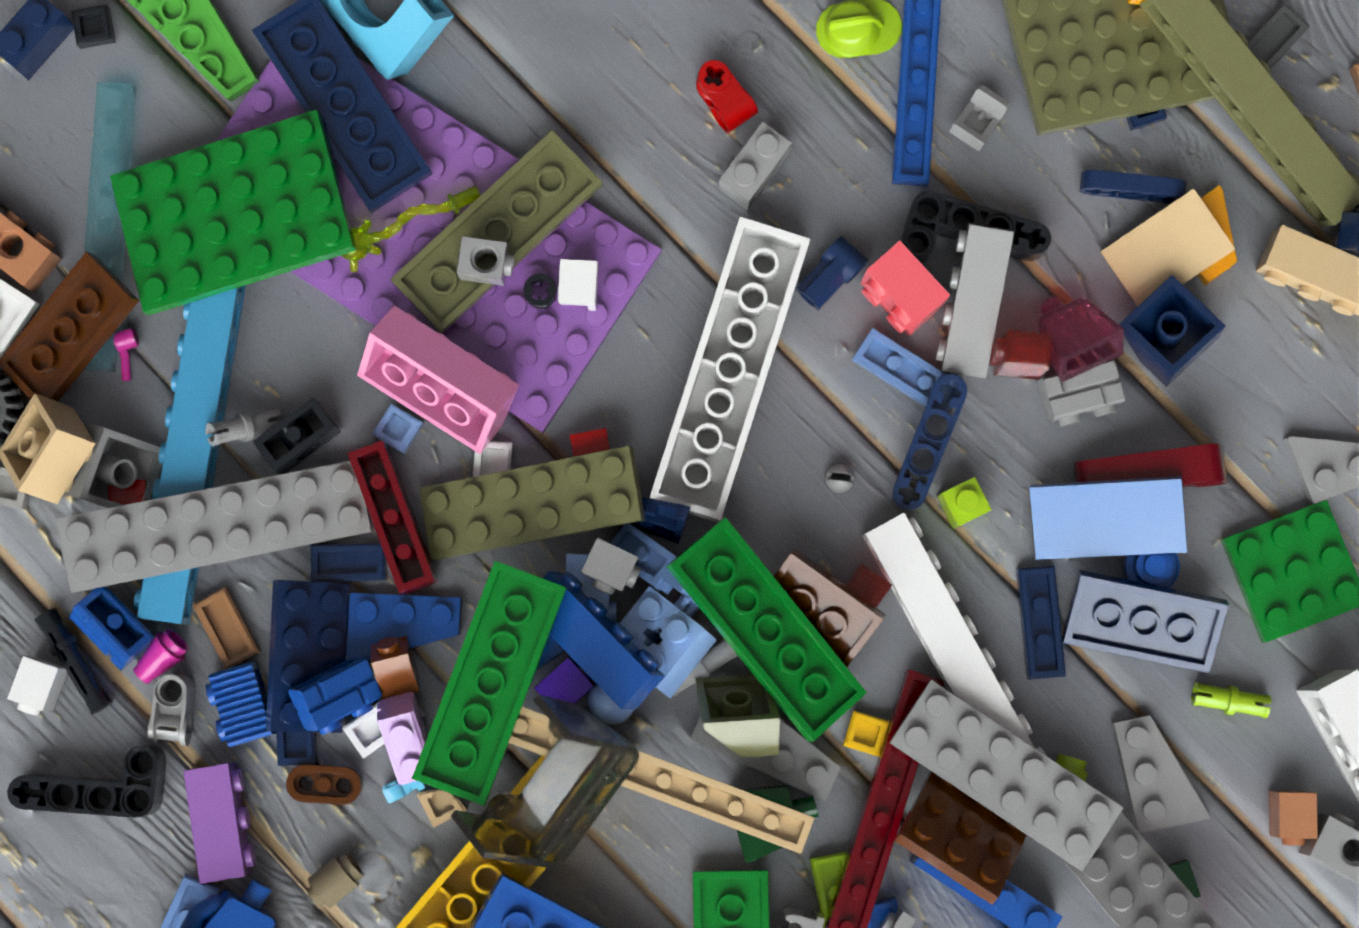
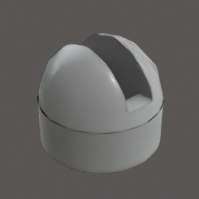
M842 463L832 465L825 474L827 488L837 494L850 490L855 481L853 470L848 465ZM832 473L849 475V482L832 480L831 475Z

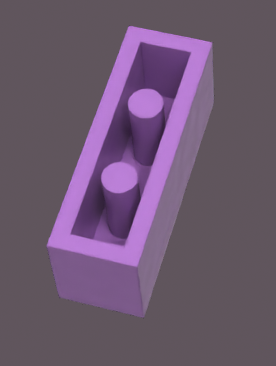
M236 762L183 771L199 883L221 881L251 874V866L256 865V854L253 844H248L246 829L250 828V814L247 806L242 807L240 792L245 790L242 770L237 769Z

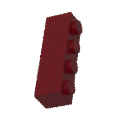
M381 440L347 453L398 592L406 595L438 583V577L389 445Z

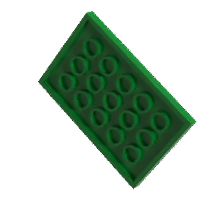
M317 109L110 175L142 310L148 316L357 250L321 113Z

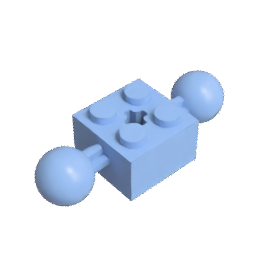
M649 586L619 624L624 626L633 635L631 642L639 650L644 649L659 662L657 668L665 677L656 688L671 699L717 640L691 619L699 609L691 597L688 599L682 594L673 605ZM596 683L589 692L588 706L590 712L598 721L604 724L615 725L622 723L634 711L620 709Z

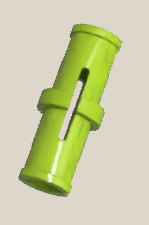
M1195 682L1192 688V693L1206 695L1191 696L1192 706L1221 709L1224 714L1234 715L1235 712L1262 718H1267L1271 710L1270 707L1256 705L1271 704V695L1269 694L1263 695L1240 691L1237 686L1232 685L1222 688L1201 684L1200 682Z

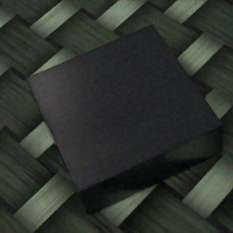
M107 4L71 11L76 44L80 49L116 43L111 11Z

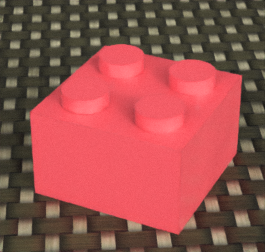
M900 240L866 270L860 283L864 287L861 291L865 298L875 307L880 304L889 314L886 317L889 324L898 333L901 334L904 331L909 337L938 312L950 297L945 288Z

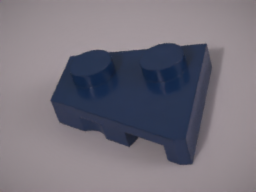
M642 497L645 521L630 524L637 529L679 544L691 507Z

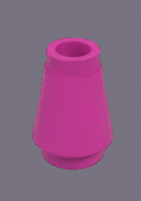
M167 629L164 633H157L137 665L133 668V671L140 680L149 684L153 679H156L183 661L189 647L185 640L171 629Z

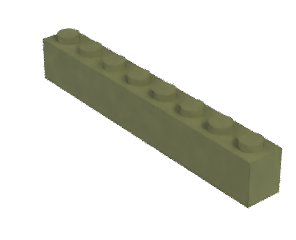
M1142 0L1139 3L1141 8L1319 227L1337 225L1341 221L1343 212L1352 211L1359 204V178L1344 168L1338 160L1339 155L1337 151L1319 137L1315 132L1317 128L1314 122L1299 112L1293 104L1294 99L1285 88L1278 86L1270 76L1271 70L1263 60L1256 58L1249 50L1247 39L1239 31L1233 30L1225 20V12L1217 3L1210 0Z

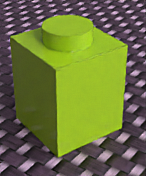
M975 477L937 496L952 529L992 510Z

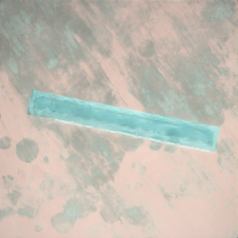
M97 82L84 253L95 254L122 282L125 237L110 175L131 169L137 88L133 84ZM119 327L83 371L116 372L117 349L113 338L119 332Z

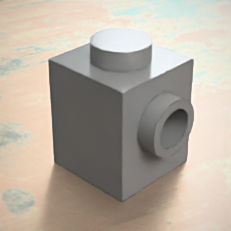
M597 538L581 570V574L594 579L592 587L612 596L615 590L622 593L625 586L633 588L642 568L636 565L637 556Z

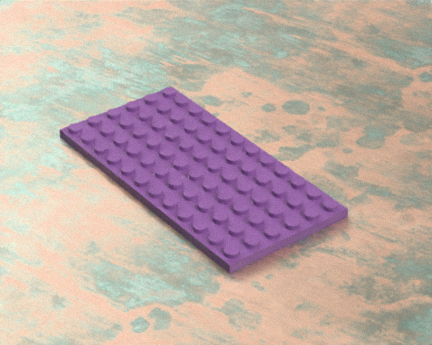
M357 57L430 168L432 175L373 213H370L332 155L357 250L290 272L374 326L395 305L404 312L415 316L418 321L432 330L440 333L390 279L517 163L519 159L393 79L386 80L374 67ZM271 60L259 76L260 82L253 85L216 141L305 113ZM585 202L514 267L512 277L506 276L504 286L495 285L446 330L443 335L467 352L475 354L481 361L498 372L506 374L512 381L519 384L509 412L544 434L662 253V249ZM560 259L598 261L596 311H590L588 306L559 304ZM538 273L551 277L557 288L555 302L544 309H537L528 304L523 291L526 280ZM539 282L532 286L534 290L532 298L538 300V296H540L541 300L548 297L546 289L549 285L543 283L540 286Z

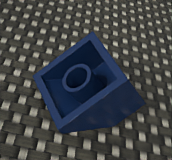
M1173 275L1119 324V328L1139 361L1166 387L1220 337L1226 327Z

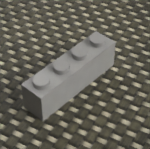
M967 223L966 231L959 230L956 252L962 253L959 267H952L949 288L955 289L953 303L945 304L942 324L948 325L946 340L939 339L935 358L936 361H941L942 371L986 379L1014 231L974 223Z

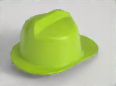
M847 0L833 4L821 13L816 25V36L820 46L828 54L837 58H852L886 52L898 42L902 33V21L898 11L884 0Z

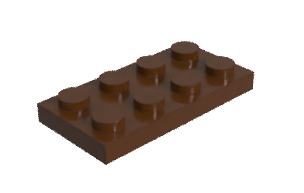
M85 252L1 357L0 367L30 400L34 393L59 401L140 300L95 254Z

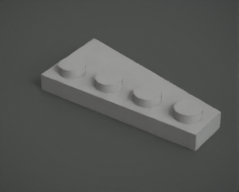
M720 671L718 677L726 675ZM701 715L690 737L691 740L825 802L841 769L839 765L781 719L779 755L740 757L703 729Z

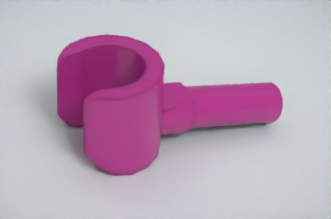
M129 328L117 332L113 338L115 347L121 357L122 381H131L129 349L139 347L136 330Z

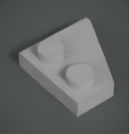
M1296 436L1283 440L1310 505L1359 487V443Z

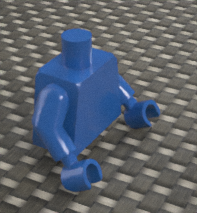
M252 879L242 897L227 889L223 890L220 895L213 894L190 907L180 928H278L273 915L262 908L272 889L264 883Z

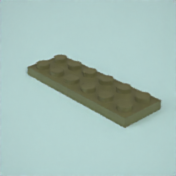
M551 130L390 280L428 321L443 334L495 286L493 284L459 279L457 266L462 236L507 242L510 250L509 254L515 255L514 267H516L603 186V183L561 138ZM485 254L479 258L477 267L482 270H489L495 266L497 257L492 254Z
M632 446L419 488L431 561L645 521Z

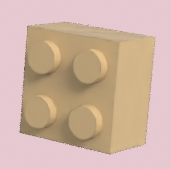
M34 393L2 445L0 459L18 491L58 504L64 493L71 489L74 477L83 463L91 457L96 443L73 407Z

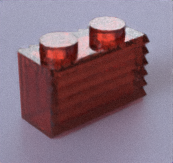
M1010 329L1002 338H996L995 344L992 345L989 365L994 366L993 374L1004 377L1039 379L1049 370L1052 336L1050 333L1044 336L1042 332L1037 335L1034 331L1030 334L1027 331L1021 333L1019 329L1014 333Z

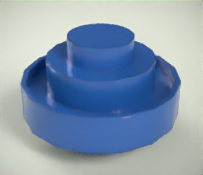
M1176 553L1126 555L1124 557L1123 570L1126 580L1170 588L1179 576L1180 562Z

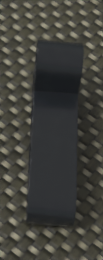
M924 191L915 197L909 209L900 239L908 250L923 263L931 254L937 236L957 241L959 230L966 231V229L957 227L953 222L954 215L963 214L969 218L970 223L986 226L998 224L1003 229L1014 231V234L1015 230H1017L1018 234L1015 237L1017 240L1011 246L1009 257L1031 262L1041 257L1051 243V234L1048 228L1039 222L934 191ZM920 204H929L935 209L936 216L924 218L919 214L917 207ZM1029 235L1035 237L1034 243L1037 246L1034 249L1029 247V241L1027 240ZM911 238H919L925 243L926 250L921 253H915L909 249L907 241Z
M152 744L135 746L125 755L122 780L49 774L18 776L9 784L7 790L8 799L14 807L23 810L131 818L148 816L157 812L163 801L166 755L161 748ZM143 752H147L152 757L153 764L148 772L142 771L138 765V758ZM65 784L72 787L74 791V797L70 804L62 801L60 796L61 788ZM26 786H29L31 789H46L45 795L31 797L30 794L24 792ZM101 787H106L111 793L112 799L107 807L102 806L97 799V794ZM138 790L145 791L149 797L148 806L144 810L138 808L134 801Z

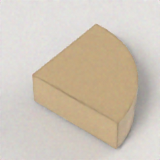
M431 789L417 794L433 828L468 810L460 798L443 790Z

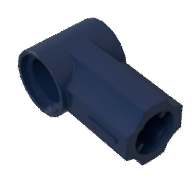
M842 235L826 250L820 258L821 262L796 288L801 297L818 311L844 283L848 284L869 261Z

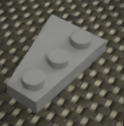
M1150 715L1111 722L1134 827L1139 833L1211 819L1207 809Z

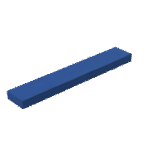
M904 0L892 184L927 187L929 185L941 0Z

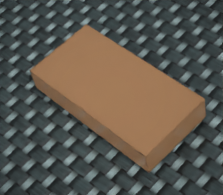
M227 587L192 605L225 669L236 667L261 653Z

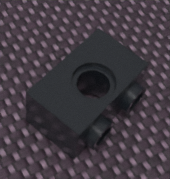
M312 397L252 442L274 472L285 474L340 434L341 430L321 403Z

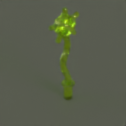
M476 185L455 195L449 193L447 195L448 200L441 204H420L416 207H409L397 217L394 223L380 232L367 233L372 222L366 220L360 228L351 227L357 250L340 256L349 260L351 272H357L358 261L366 257L368 253L374 255L381 254V249L371 245L372 243L379 242L382 239H389L401 231L402 226L416 215H434L437 213H447L452 210L458 214L460 208L473 203L481 195Z

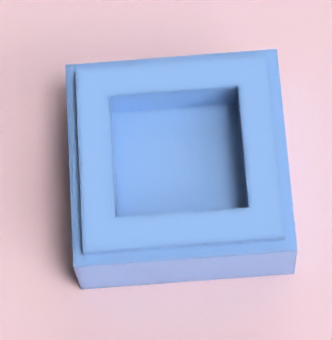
M391 403L372 435L405 454L424 423Z

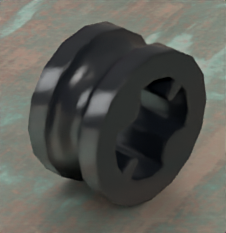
M542 273L534 274L524 283V296L532 307L544 309L555 302L557 297L556 284L548 275ZM538 282L540 286L543 283L549 285L546 289L548 297L544 300H541L540 296H538V300L532 298L534 294L532 286Z

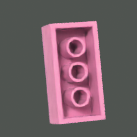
M395 305L369 333L357 376L479 454L483 452L503 426L519 387V384L512 381L506 374L498 372L481 361L475 354L465 351L451 342L445 335L432 330L418 321L415 316L404 312Z

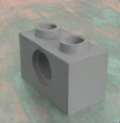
M1333 812L1332 816L1318 814V839H1305V845L1301 847L1299 854L1359 886V831L1352 828L1355 822L1337 812ZM1351 839L1355 843L1356 851L1350 859H1346L1343 855V846Z

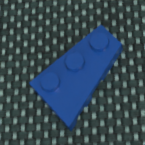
M350 593L346 660L351 657H365L367 661L371 660V645L377 644L380 640L387 637L400 638L407 636L410 647L415 648L460 635L462 598Z

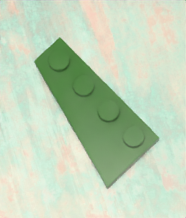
M127 0L226 99L233 101L250 90L253 85L260 82L258 75L212 0Z

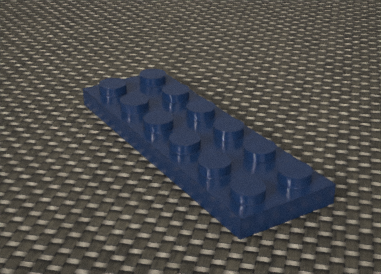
M298 0L252 29V32L304 112L317 109L321 113L331 153L370 213H373L432 175L430 168L319 0Z

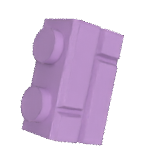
M407 692L381 699L377 702V722L399 785L416 781L412 779V776L428 737L420 710H418L414 692Z

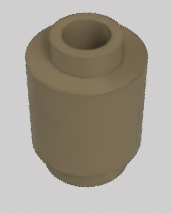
M345 853L341 857L335 856L307 879L310 887L306 891L319 907L325 904L327 907L332 908L358 887L359 880L365 875L356 861L348 853Z

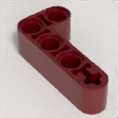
M1219 443L1074 462L1076 482L1182 476L1183 487H1206L1228 483L1223 446Z

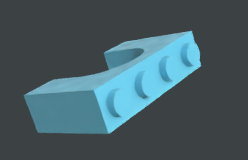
M320 0L326 7L328 14L342 26L350 36L353 44L363 51L373 63L375 70L383 75L386 80L408 74L454 17V14L442 0H404L388 22L376 17L368 9L364 0Z

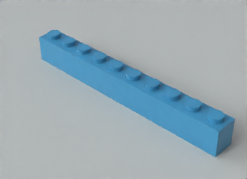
M246 285L184 305L183 317L187 320L185 334L179 336L177 353L181 356L179 370H174L172 375L171 390L175 392L173 406H168L165 415V427L169 428L167 442H162L159 450V463L163 465L160 479L157 478L154 482L153 499L213 488L220 444L211 446L207 438L214 437L215 434L220 432L206 435L205 427L209 422L214 423L224 420ZM199 567L144 578L142 588L137 589L134 598V609L138 610L137 618L190 625Z

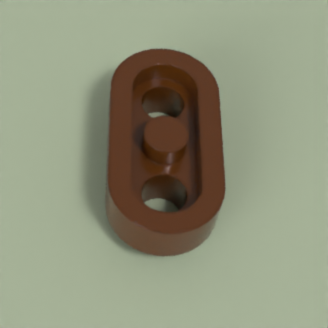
M304 764L295 767L289 773L286 780V788L289 795L299 802L346 805L354 802L361 795L363 780L361 775L351 767ZM304 776H310L313 779L314 784L310 790L302 787L301 781ZM342 778L348 779L351 783V788L348 792H342L338 787V783Z

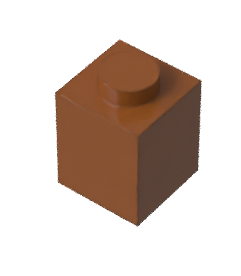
M407 636L400 638L387 637L380 640L377 644L371 645V665L382 693V699L407 692L416 693L420 691L419 673Z

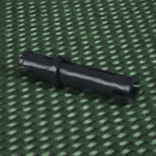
M56 607L35 618V622L51 645L49 649L51 654L57 656L63 664L73 684L86 702L90 713L94 715L110 706L113 701L102 687L98 677L77 644L79 642L75 634L72 635L69 629H67Z

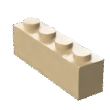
M1284 225L1279 226L1271 233L1256 272L1265 275L1264 279L1273 285L1283 287L1286 284L1298 289V294L1308 300L1319 301L1321 299L1332 304V309L1338 313L1348 316L1353 314L1359 316V257Z

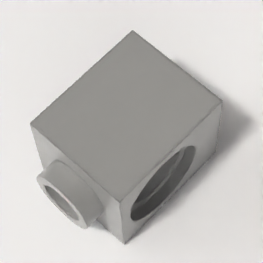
M462 236L457 275L460 280L504 286L506 276L512 277L515 255L509 254L510 250L507 242ZM485 254H492L497 257L495 266L489 270H482L477 267L479 258Z

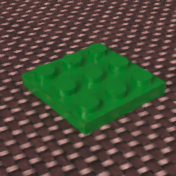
M1327 500L1220 539L1262 643L1272 641L1359 607V578Z

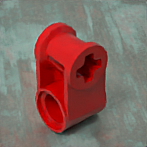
M710 60L700 67L696 81L697 92L711 110L717 123L726 133L729 134L758 113V108L752 97L739 84L723 62ZM708 75L712 79L719 77V85L717 86L714 82L707 84Z

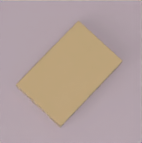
M1192 189L1100 252L1138 307L1171 275L1181 284H1184L1236 249L1195 189Z

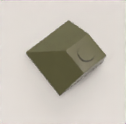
M753 674L695 678L703 729L740 757L779 755L780 717L777 704Z

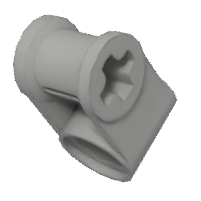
M174 673L164 675L155 683L147 731L150 743H156L158 740L178 741L181 746L189 745L193 731L195 684L187 674ZM172 680L177 681L182 688L181 697L177 701L170 698L167 693L168 684Z

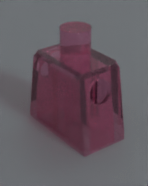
M1051 297L1042 304L1040 311L1043 315L1039 318V340L1061 382H1065L1123 355L1124 329L1088 299L1079 298L1064 305L1057 297Z

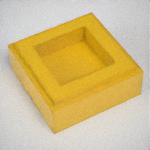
M853 710L842 746L879 757L889 721Z

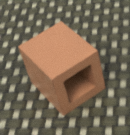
M1269 791V836L1282 838V845L1304 846L1305 839H1318L1317 793L1309 791Z

